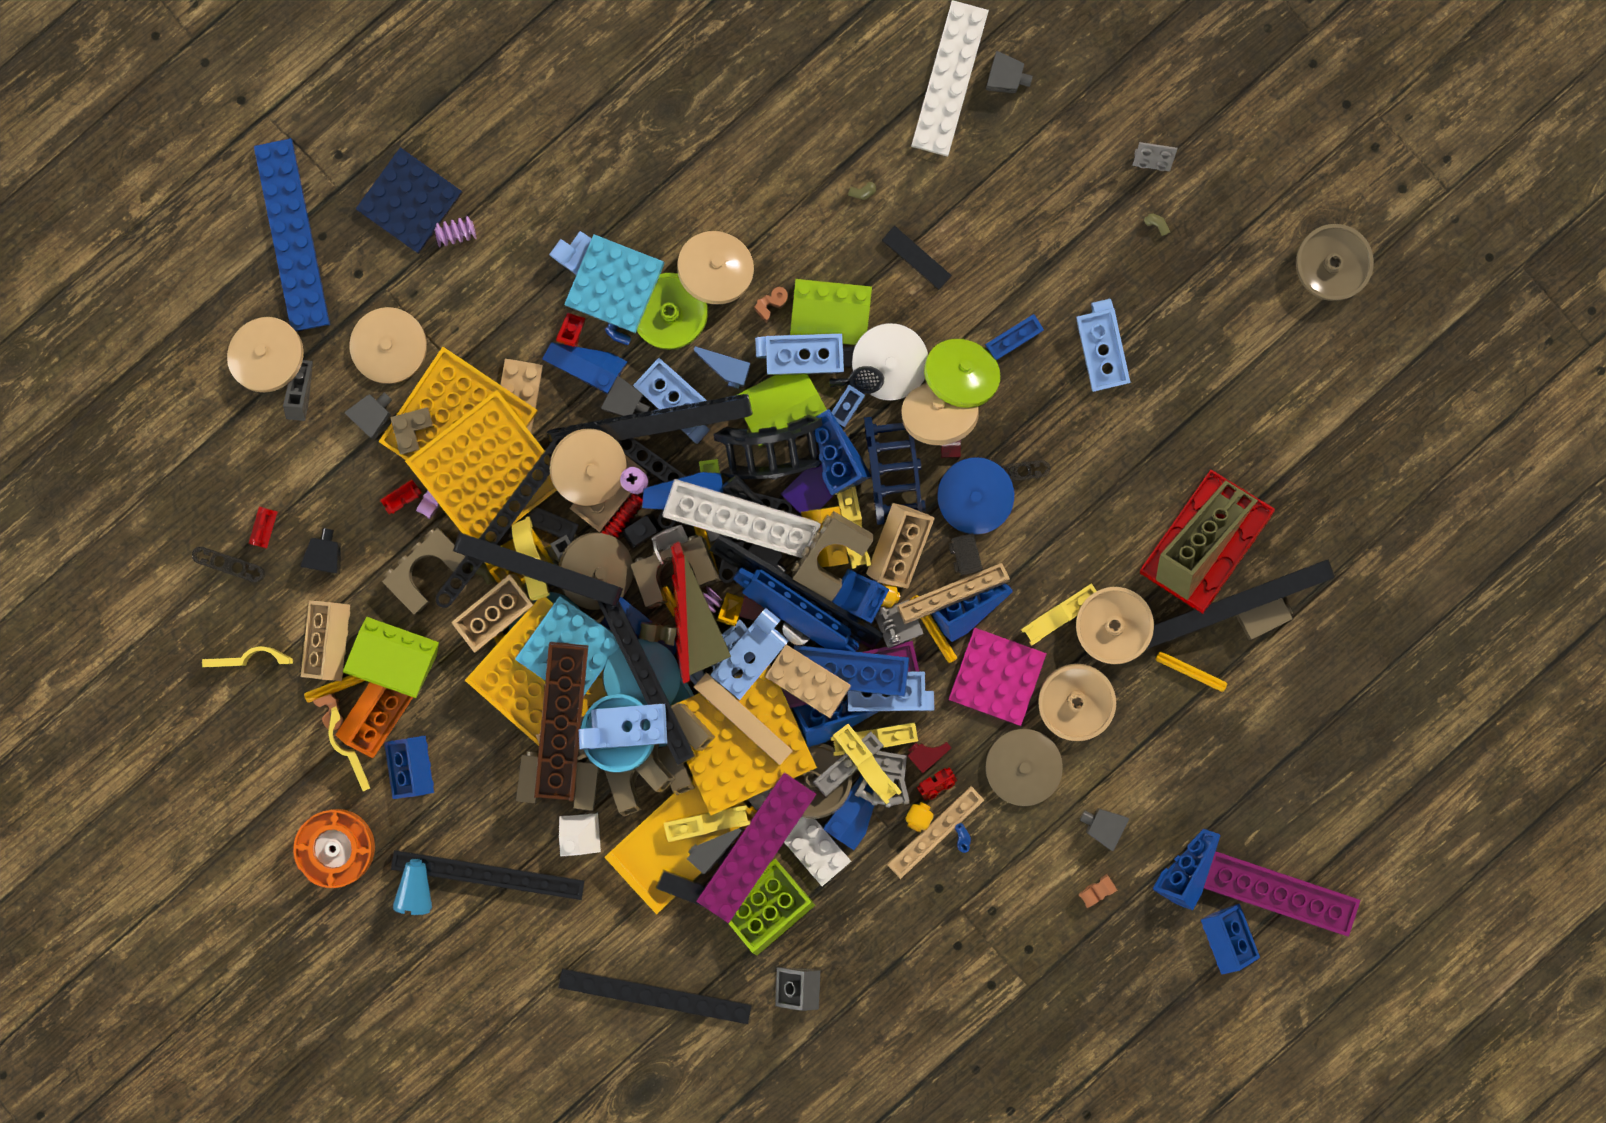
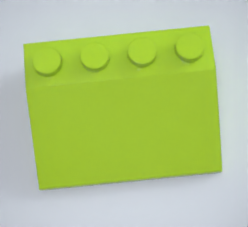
M796 279L790 335L842 334L843 344L856 346L858 340L868 329L872 287Z
M808 374L774 375L738 394L749 395L753 414L745 417L744 420L751 433L759 432L758 430L761 428L775 426L777 429L787 427V423L798 420L806 415L816 417L827 410Z
M366 617L354 642L343 673L417 698L437 657L439 642Z
M774 859L769 863L728 924L750 951L755 955H759L810 911L815 904L777 859Z

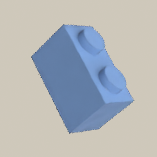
M848 385L831 412L843 429H845L865 397V394Z

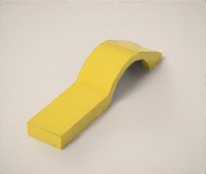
M856 487L838 493L837 499L841 516L862 527ZM846 547L852 569H856V566L863 564L871 566L867 551L861 556Z
M528 516L525 520L512 525L514 546L516 552L541 560L532 536V521L530 516ZM524 576L531 601L550 596L547 583Z
M1092 583L1021 629L1031 640L1029 642L1031 646L1078 615L1084 601L1090 595L1097 592Z
M259 646L251 648L241 658L202 659V667L246 666L248 659L259 651L271 653L279 664H293V659L274 648Z
M335 706L331 708L328 729L330 743L337 752L348 756L362 791L370 789V785L355 750L341 747L333 737L335 724L340 720V714Z
M915 722L855 732L860 739H863L868 733L872 732L884 747L918 741ZM830 737L831 741H834L835 746L833 755H844L845 751L834 737Z
M849 724L833 735L869 786L885 804H888V799L896 793L898 795L902 793L897 785L883 772L872 753Z
M747 805L727 808L710 816V813L665 822L664 827L667 840L671 842L722 829L750 825V820L748 821L745 811Z

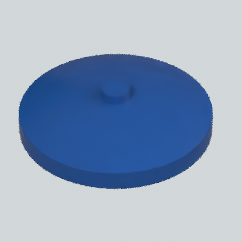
M980 457L967 458L952 465L943 475L938 487V504L942 515L954 528L968 534H983L998 528L1008 518L1014 504V488L1007 472L994 461Z

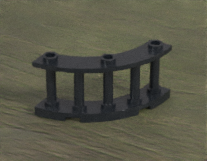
M806 415L798 420L787 423L785 428L777 429L776 426L761 428L758 430L759 432L748 433V429L732 427L721 429L713 434L714 441L721 442L726 447L729 467L720 472L721 475L730 479L737 474L741 479L770 478L775 480L781 476L819 467L822 461L819 460V454H817L814 432L815 429L823 426L822 419ZM806 434L809 455L798 459L795 439L800 435ZM786 440L788 441L791 462L777 465L774 443ZM733 444L744 447L747 466L736 465ZM752 445H766L769 466L755 467Z

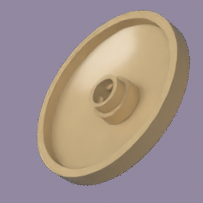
M708 231L695 235L682 247L677 262V273L685 290L694 298L709 304H726L741 297L749 288L753 278L754 264L749 250L739 239L724 232Z
M385 307L367 313L355 325L350 337V354L355 366L364 376L381 384H396L412 377L422 366L427 353V339L422 326L412 315L397 308Z
M273 317L254 319L243 325L235 333L229 344L227 353L229 370L242 386L251 391L263 393L276 391L286 386L297 375L303 361V344L298 333L285 321Z
M927 382L912 390L902 405V420L907 432L918 441L931 445H946L963 439L974 429L979 417L978 406L963 408L946 403L934 394Z
M581 429L570 433L556 446L550 461V476L556 490L568 501L583 506L600 504L611 498L621 487L620 477L626 469V457L620 444L612 436L598 429Z
M1108 587L1098 590L1084 601L1077 615L1076 631L1082 647L1093 658L1107 664H1123L1136 659L1147 649L1153 636L1154 620L1148 604L1137 593L1122 587Z
M1070 664L1055 670L1043 683L1039 693V711L1045 725L1055 735L1066 740L1084 741L1098 736L1109 726L1116 710V696L1110 681L1102 672L1088 665Z

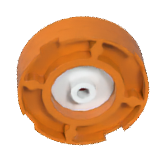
M331 809L313 815L300 827L295 837L293 852L298 869L302 871L310 882L325 888H339L355 882L366 873L374 858L375 842L371 829L361 817L347 810Z

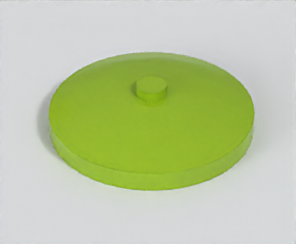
M677 273L660 274L637 332L647 343L660 349L674 350L685 347L696 340L702 333L708 318V305L694 298L685 290Z
M945 340L937 344L930 351L925 362L924 374L930 389L941 400L957 407L971 408L985 404L994 396L1000 383V370L994 357L984 347L969 340Z

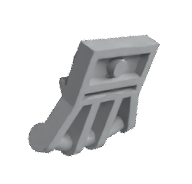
M878 751L873 757L893 783L894 780L898 781L900 791L902 792L901 796L891 797L888 799L889 803L885 804L874 790L873 795L864 790L867 784L864 778L854 795L871 802V805L877 806V804H882L888 808L902 803L904 805L909 804L904 781L907 756Z

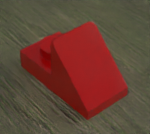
M567 313L556 341L577 347L586 318Z

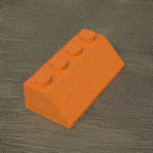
M370 682L335 736L353 749L374 758L413 697Z

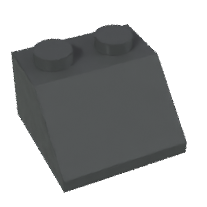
M777 967L775 1006L800 1011L818 1010L820 970Z

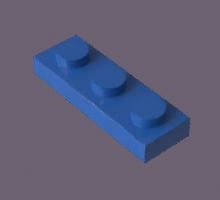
M1033 314L991 340L985 346L994 359L998 360L1043 332L1044 329Z

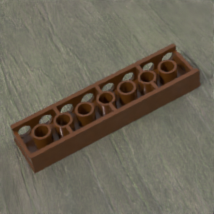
M549 643L534 798L574 800L579 750L578 729H581L589 645Z

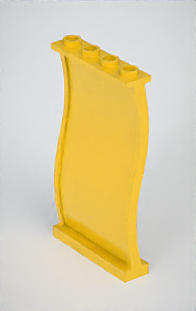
M693 776L691 778L694 789L679 795L673 793L604 857L656 915L676 897L656 889L663 869L693 881L702 872L687 860L690 855L688 851L695 844L699 845L740 828L732 827L668 842L664 827L665 822L709 813ZM743 801L732 807L744 806L747 804ZM747 806L745 810L748 821H751L757 812L753 806Z

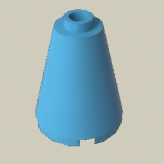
M411 859L405 865L393 903V910L405 914L406 910L411 911V915H423L430 913V910H432L426 865L420 859Z

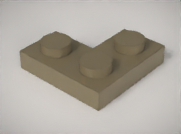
M426 407L390 417L400 455L420 450L415 431L433 427L429 408Z

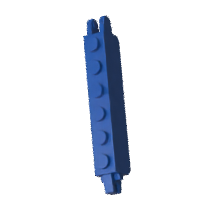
M740 568L736 572L733 579L743 587L742 593L763 608H767L781 620L825 649L852 652L858 650L859 644L850 637V628L763 570H756L752 574Z

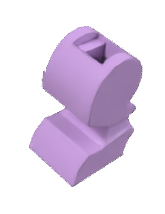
M427 491L416 511L431 519L440 505L431 493Z

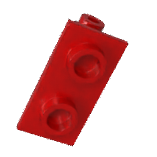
M411 479L382 498L380 502L384 505L389 515L391 513L395 514L405 503L408 504L412 500L419 498L422 492Z
M263 507L258 508L249 544L268 548L277 511Z
M950 767L934 774L937 779L936 782H933L932 778L929 777L919 783L917 789L925 801L934 799L938 796L939 792L944 789L948 790L955 785L957 779Z

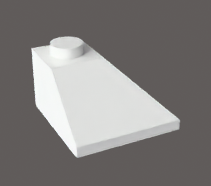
M598 813L559 816L560 856L601 852Z

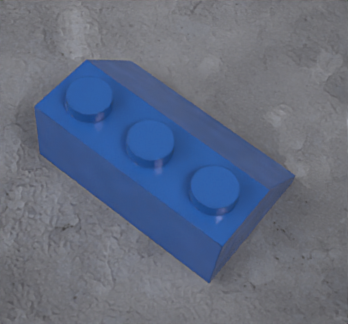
M426 736L384 742L392 798L398 799L434 793Z
M1240 903L1214 912L1201 919L1203 929L1221 974L1240 971L1260 958Z

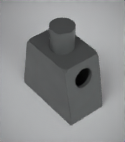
M996 51L986 90L1016 93L1019 84L1030 87L1033 76L1022 73L1023 62Z
M617 376L601 409L611 414L625 416L647 412L650 407L641 403L644 397L641 392Z
M385 392L377 400L369 394L349 408L345 414L374 440L391 416V413L385 407L392 399Z
M1097 808L1094 815L1084 810L1080 821L1089 825L1086 830L1087 834L1109 850L1114 851L1129 818Z

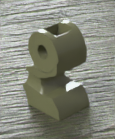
M641 622V631L638 638L648 640L649 642L663 640L665 644L674 646L677 628L675 625Z

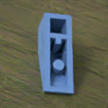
M695 346L694 352L725 382H728V386L739 389V386L744 387L750 363Z

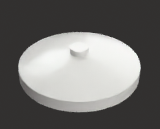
M894 323L881 324L868 330L858 340L853 351L852 368L853 371L862 366L877 368L884 376V384L880 390L870 395L883 400H898L907 397L912 390L920 387L925 379L924 366L928 352L922 339L910 328Z

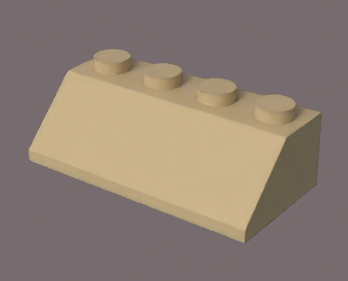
M892 503L873 554L871 566H869L866 574L879 583L908 589L935 518L913 508Z
M510 574L451 623L473 652L476 653L529 610L534 603L530 600L528 590L516 574Z
M309 600L300 677L342 681L346 638L348 636V620L350 617L349 604Z

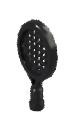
M862 366L855 369L846 379L830 378L829 384L830 387L850 385L863 394H871L881 389L884 384V376L877 368Z

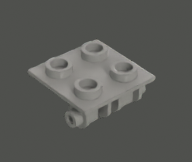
M1139 142L1138 148L1135 149V158L1132 166L1170 171L1177 148Z
M909 600L896 604L891 608L881 607L875 616L888 648L924 634L918 619L904 624L897 610V605Z

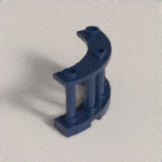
M864 417L877 525L885 524L884 516H888L891 506L883 505L882 497L886 496V494L915 491L916 503L901 505L920 512L926 511L925 500H921L918 470H921L920 458H916L914 437L908 433L909 440L888 443L875 442V436L878 433L906 430L904 424L895 423L877 426L872 423V417ZM910 448L912 458L910 462L885 465L878 463L877 453H880V451ZM913 469L914 483L886 487L881 485L880 475L883 472Z

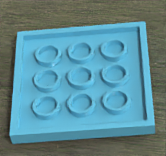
M593 235L564 305L636 333L665 263L600 236Z
M559 596L515 660L546 680L550 642L589 645L584 688L585 695L604 669L610 655L616 652L619 645L613 632Z

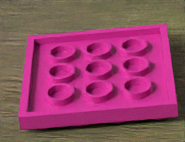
M974 628L948 700L1021 726L1047 653Z

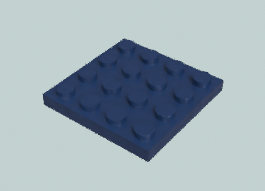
M400 147L356 207V210L419 254L435 232L436 223L441 224L463 192Z

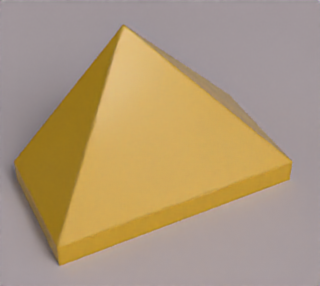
M726 593L717 621L736 626L744 598Z

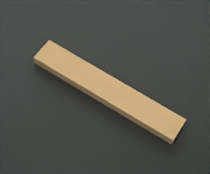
M1000 563L897 605V610L904 624H907L1010 582V578L1003 564Z
M708 673L694 686L702 696L777 764L781 765L792 753L793 750Z
M970 786L929 825L927 830L922 831L887 864L888 867L901 879L941 842L957 824L961 823L974 811L984 799Z

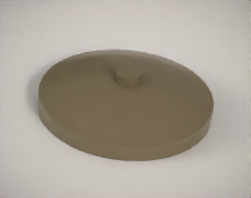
M1328 224L1315 229L1302 241L1297 251L1296 270L1301 283L1311 294L1323 300L1340 301L1356 295L1366 286L1373 272L1374 258L1368 241L1360 232L1346 225Z
M588 533L576 538L564 550L558 565L623 588L620 597L626 594L633 578V570L630 565L633 562L628 549L621 541L604 533ZM562 589L566 597L576 605L590 610L601 609L597 600Z
M1030 729L1012 730L999 737L991 746L985 763L986 777L992 790L1004 801L1018 806L1035 805L1050 797L1057 789L1063 771L1062 758L1056 745L1044 734Z
M821 743L808 747L817 768L794 778L816 793V796L801 816L809 819L823 818L838 811L848 799L852 786L851 775L825 797L813 784L814 780L843 756H834L835 748Z

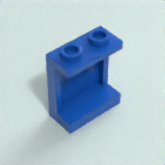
M847 569L842 578V587L832 602L872 624L890 589Z

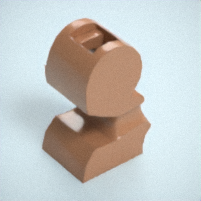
M776 287L772 291L771 297L766 295L757 300L754 310L766 323L770 319V311L767 309V306L782 308L788 298L786 289Z
M334 693L313 700L315 705L319 707L326 705L329 708V711L322 718V722L327 729H329L331 708L336 706L337 710H340L339 699L335 697ZM341 715L333 730L339 729L344 721Z
M1105 874L1100 878L1099 883L1090 884L1078 895L1085 902L1086 908L1103 900L1105 896L1111 895L1118 890L1109 876Z

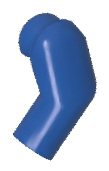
M608 323L607 328H605L606 334L616 342L629 345L631 336L617 332L618 326Z
M959 823L955 826V830L958 833L957 847L959 851L966 853L970 849L971 837L963 823Z

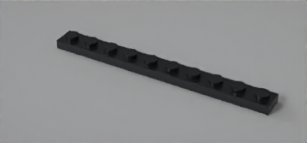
M719 534L710 547L709 551L739 569L743 568L752 574L756 570H763L850 628V636L872 650L883 636L881 631L793 580L789 575L723 535Z
M597 601L647 704H665L667 745L677 765L680 766L695 758L696 756L620 601L617 607Z
M394 850L391 870L404 871L407 862H410L411 859H420L426 865L428 876L582 900L585 880Z
M562 968L558 987L748 1024L752 1004L565 968Z

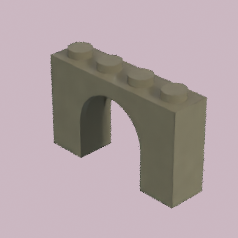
M835 511L830 516L827 515L825 517L822 529L815 532L812 537L813 542L810 546L804 548L801 554L803 557L799 562L796 561L791 569L793 580L831 602L842 587V579L820 566L817 561L820 551L828 545L840 544L863 556L873 542V534Z
M439 528L429 531L425 536L427 539L422 544L418 542L411 549L413 552L408 557L406 555L398 561L399 566L394 570L390 569L384 575L385 579L382 581L414 615L420 613L430 603L413 582L412 571L415 564L426 556H436L454 571L465 557V555L453 551L455 544ZM464 563L462 569L464 570L471 563Z
M694 535L689 537L687 542L682 544L680 542L700 587L705 588L721 581L704 537ZM673 544L665 551L663 549L658 550L662 561H664L662 565L655 552L650 557L646 558L643 556L637 558L635 563L630 564L644 604L649 609L668 602L661 585L660 576L664 566L672 561L671 546Z
M674 704L671 707L689 744L695 750L703 751L715 736L685 704ZM655 744L646 761L635 768V770L655 792H663L676 778L661 763L658 756L659 744Z
M668 745L659 748L658 756L661 763L676 778L670 784L672 791L679 795L694 789L695 787L687 764L684 763L678 766ZM635 769L627 772L605 771L618 812L622 816H627L642 810L635 791V781L639 773Z
M527 751V755L523 754L521 757L516 801L537 803L538 798H534L538 752ZM584 758V762L577 761L574 808L593 811L599 767L587 758Z

